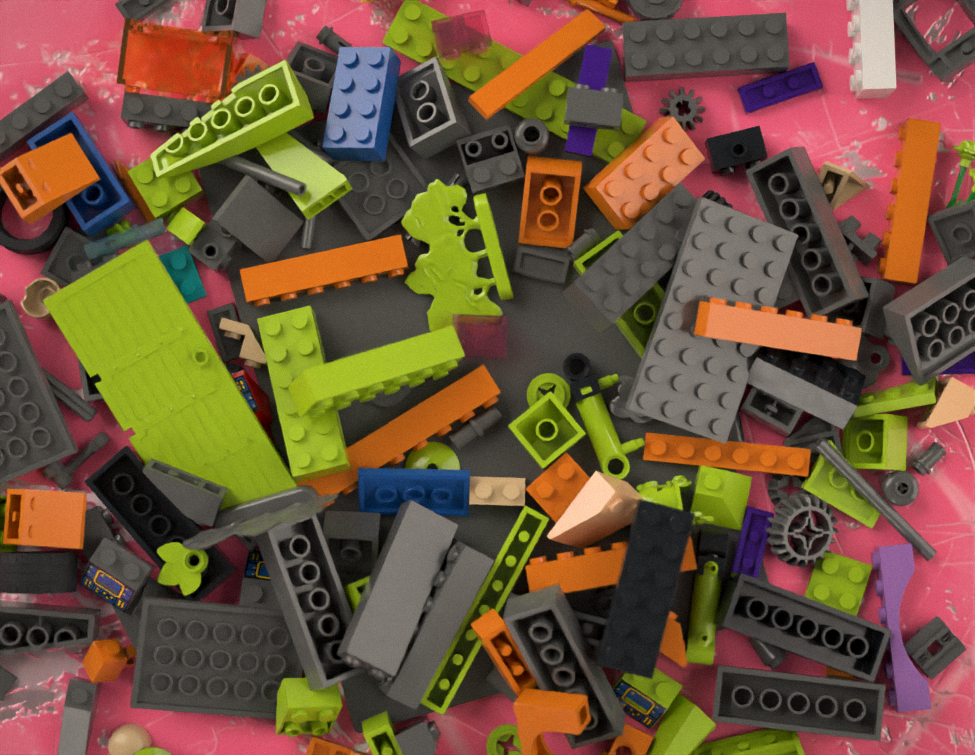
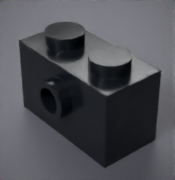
M760 125L707 138L704 142L712 174L719 173L720 176L733 174L736 172L735 168L746 166V170L765 161L768 157Z

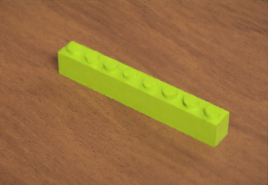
M524 506L422 697L421 704L444 715L482 645L470 624L492 608L497 614L499 613L549 518Z

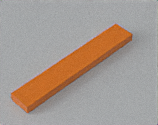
M587 8L473 93L468 101L488 120L585 47L586 44H589L601 35L606 27Z

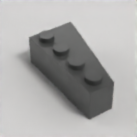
M0 600V656L91 643L99 637L101 609Z

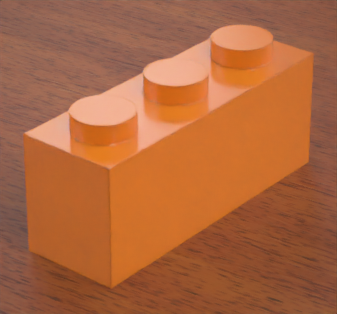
M493 608L470 624L504 681L518 697L525 688L532 689L538 685L505 621Z

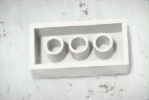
M846 0L847 11H851V22H848L847 33L848 38H852L853 48H849L848 54L849 64L853 65L854 75H850V91H854L855 99L887 98L896 89L893 0Z

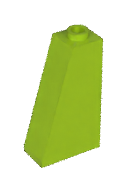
M287 133L256 147L273 171L306 184L307 187L304 195L298 196L291 192L288 193L307 220L352 190L351 185L343 174Z

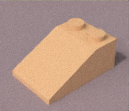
M595 471L547 537L553 541L584 549L629 525L633 520L638 499H644L628 482Z

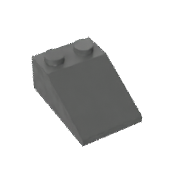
M437 57L398 77L395 100L409 147L426 160L457 143L456 140L471 136L465 113Z

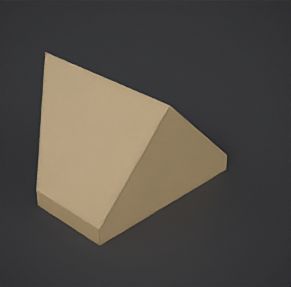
M825 161L820 166L817 173L832 211L870 187L869 184L851 170Z

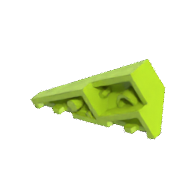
M678 693L667 709L646 755H691L716 728V724L695 704Z

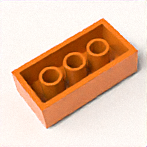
M673 116L661 117L587 183L583 189L615 230H629L705 158Z

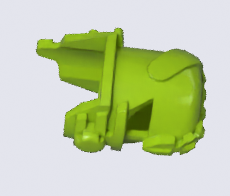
M678 475L673 477V480L666 481L665 485H658L657 481H649L638 485L636 491L646 501L683 510L680 493L691 488L692 481H687L685 476ZM691 512L695 513L692 525L714 522L713 516H703L702 512Z

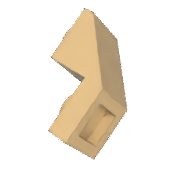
M222 318L219 329L225 331L224 336L240 340L241 336L245 337L239 355L240 358L245 359L244 365L258 369L261 368V364L267 365L265 352L249 325Z

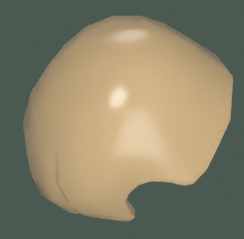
M47 277L38 278L25 287V296L21 300V306L25 313L33 318L50 319L52 315L42 300L63 288L52 279Z
M125 723L113 732L109 740L108 752L110 755H133L141 749L150 747L152 740L146 728L137 723Z

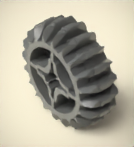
M799 493L798 496L789 495V501L780 500L781 508H773L776 515L774 518H768L772 526L765 529L767 533L772 534L766 539L772 545L770 548L772 553L776 554L780 561L786 562V564L792 567L805 568L806 564L815 566L816 559L824 561L823 553H832L829 545L830 543H837L832 536L839 532L837 528L833 527L838 522L836 517L832 516L834 513L833 509L827 506L828 503L825 500L819 499L812 494ZM811 511L813 512L816 518V525L813 524V517H811ZM787 535L791 537V544H793V550L791 549L788 543Z

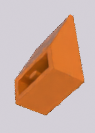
M72 133L25 153L0 168V184L20 217L30 224H33L100 180V177Z
M7 489L3 544L83 549L87 493Z

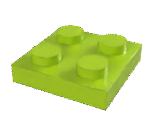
M824 552V561L817 559L815 561L804 597L857 617L873 566L835 553Z

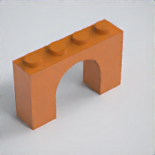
M525 688L513 705V712L518 723L517 735L522 746L521 755H555L545 743L543 732L553 731L580 735L591 719L587 695Z

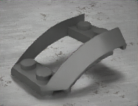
M893 0V18L895 23L916 53L941 82H953L955 75L975 62V27L936 53L917 30L904 10L918 0ZM956 0L975 26V0Z

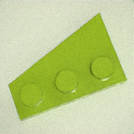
M937 376L921 386L916 381H912L874 393H862L858 406L854 411V417L937 403L939 387Z
M828 440L827 442L843 457L832 441ZM820 454L801 488L825 500L828 504L872 529L880 513Z

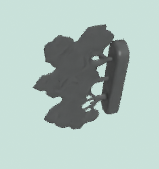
M300 485L230 506L218 513L214 523L215 529H208L198 533V535L185 540L182 546L190 550H204L231 536L255 537L271 530L280 523L295 522L314 516L325 509L321 507L322 505L334 501L339 494L319 496L316 489L312 486Z

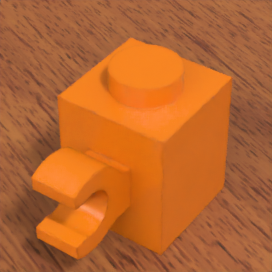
M118 638L96 640L92 642L82 664L92 684L116 681L124 667L134 666L132 657H136V650L133 645L122 648Z

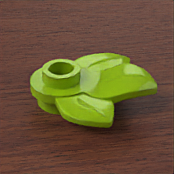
M172 542L161 546L157 553L167 563L164 564L159 573L158 582L168 586L180 584V589L184 595L196 591L201 584V572L208 565L207 553L204 550L185 549L179 542ZM193 555L199 557V564L197 566H193L190 563V558Z

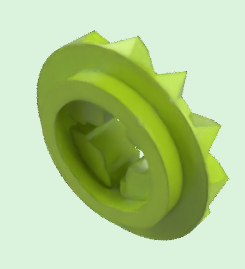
M545 373L537 376L531 381L527 389L529 406H533L544 397L538 388L548 391L555 385L553 394L566 409L570 401L568 384L556 374Z
M504 724L495 728L487 739L486 748L488 755H504V747L497 741L507 742L511 735H514L513 745L520 749V751L510 750L506 755H521L522 746L517 735L518 726Z

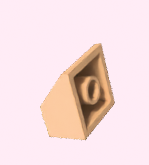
M953 377L941 380L938 387L937 403L927 405L915 428L919 430L929 429L968 418L969 415L973 416L975 414V389Z

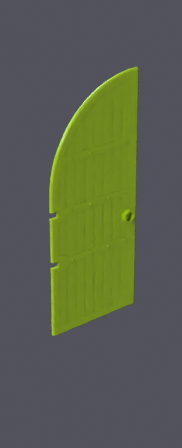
M148 239L42 300L88 375L92 377L99 374L102 380L95 383V386L123 431H127L131 427L134 430L135 434L128 439L145 465L153 458L228 488L221 510L298 486Z

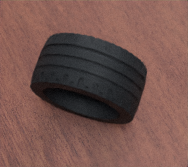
M0 184V245L22 255H35L52 249L65 227L69 226L70 210L67 204L63 203L53 210L52 220L48 228L40 236L31 240L18 239L12 236L2 223V208L8 196Z
M0 552V593L48 594L76 592L78 578L76 552Z

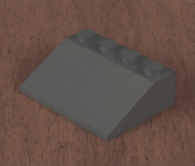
M961 257L883 307L888 331L916 383L920 386L975 351V260L971 258Z

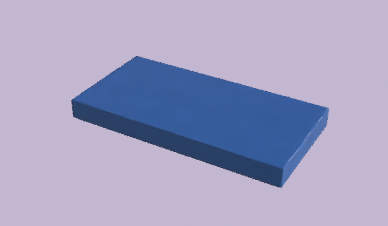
M358 468L359 512L397 515L401 504L412 500L440 516H469L470 470Z

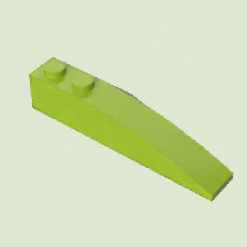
M283 60L237 84L231 89L232 93L223 101L218 99L212 104V109L202 118L197 116L189 123L190 126L182 134L176 133L150 154L156 177L163 179L217 163L266 143L313 119L314 115L308 97L289 63Z

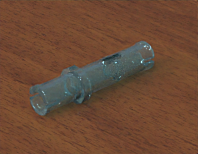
M162 217L139 226L134 224L131 229L83 245L89 261L134 244H140L147 239L166 234L167 231Z

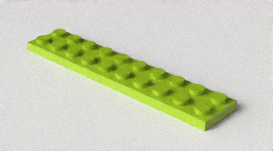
M404 0L382 41V45L391 47L393 51L420 65L437 57L448 80L473 93L523 57L519 53L418 0ZM551 71L506 105L504 109L523 119L534 118L542 121L548 128L549 133L567 141L570 126L564 125L568 88H574L576 83ZM622 108L621 123L618 131L597 129L592 155L609 164L640 136L647 121Z

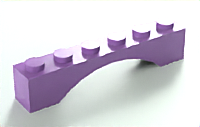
M912 543L875 546V553H871L873 569H877L878 580L874 581L876 596H880L881 607L878 608V620L885 628L892 630L885 648L888 662L884 663L885 677L890 679L891 690H887L889 706H893V710L898 713L931 709L928 681L918 672L909 659L900 632L899 612L901 600L907 583L915 572Z

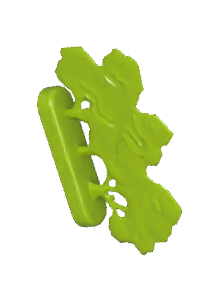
M436 179L434 182L429 183L427 192L416 195L412 201L411 209L406 211L401 221L402 226L413 238L426 242L430 247L428 253L421 254L415 263L416 270L408 275L404 283L418 295L431 294L434 297L431 308L427 311L429 330L431 332L454 326L457 333L460 325L464 324L477 336L495 333V325L500 321L503 313L498 305L489 300L487 293L491 286L496 285L502 301L513 299L514 294L487 194L485 192L474 196L473 201L477 216L475 219H470L462 211L467 200L466 190L458 184L446 186L439 179ZM457 206L459 212H454L451 208ZM449 216L461 218L459 219L460 223L465 222V225H453L448 220ZM470 229L481 230L486 249L474 253L467 250L464 238ZM458 230H464L461 236H457ZM489 257L494 278L485 279L477 276V262L480 258ZM482 288L481 294H474L476 289Z

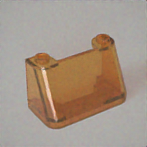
M125 18L116 84L124 86L123 91L140 93V89L205 97V102L215 103L218 99L220 101L224 100L229 92L239 37L234 32L220 31L217 35L214 31L210 30L208 32L156 25L150 22L148 25V23L139 22L138 19Z

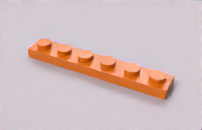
M646 433L643 460L808 477L811 449L727 441L724 444L705 438Z

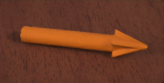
M566 0L573 7L578 5L585 9L588 8L590 11L620 23L633 22L635 18L632 15L617 9L613 10L594 0Z
M115 159L118 179L124 183L152 232L159 229L161 224L152 214L127 172L130 169Z

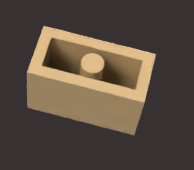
M470 477L469 504L525 506V478Z

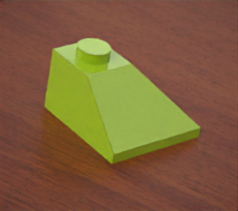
M698 466L689 512H702L703 516H713L714 522L706 524L741 531L752 477L712 467Z

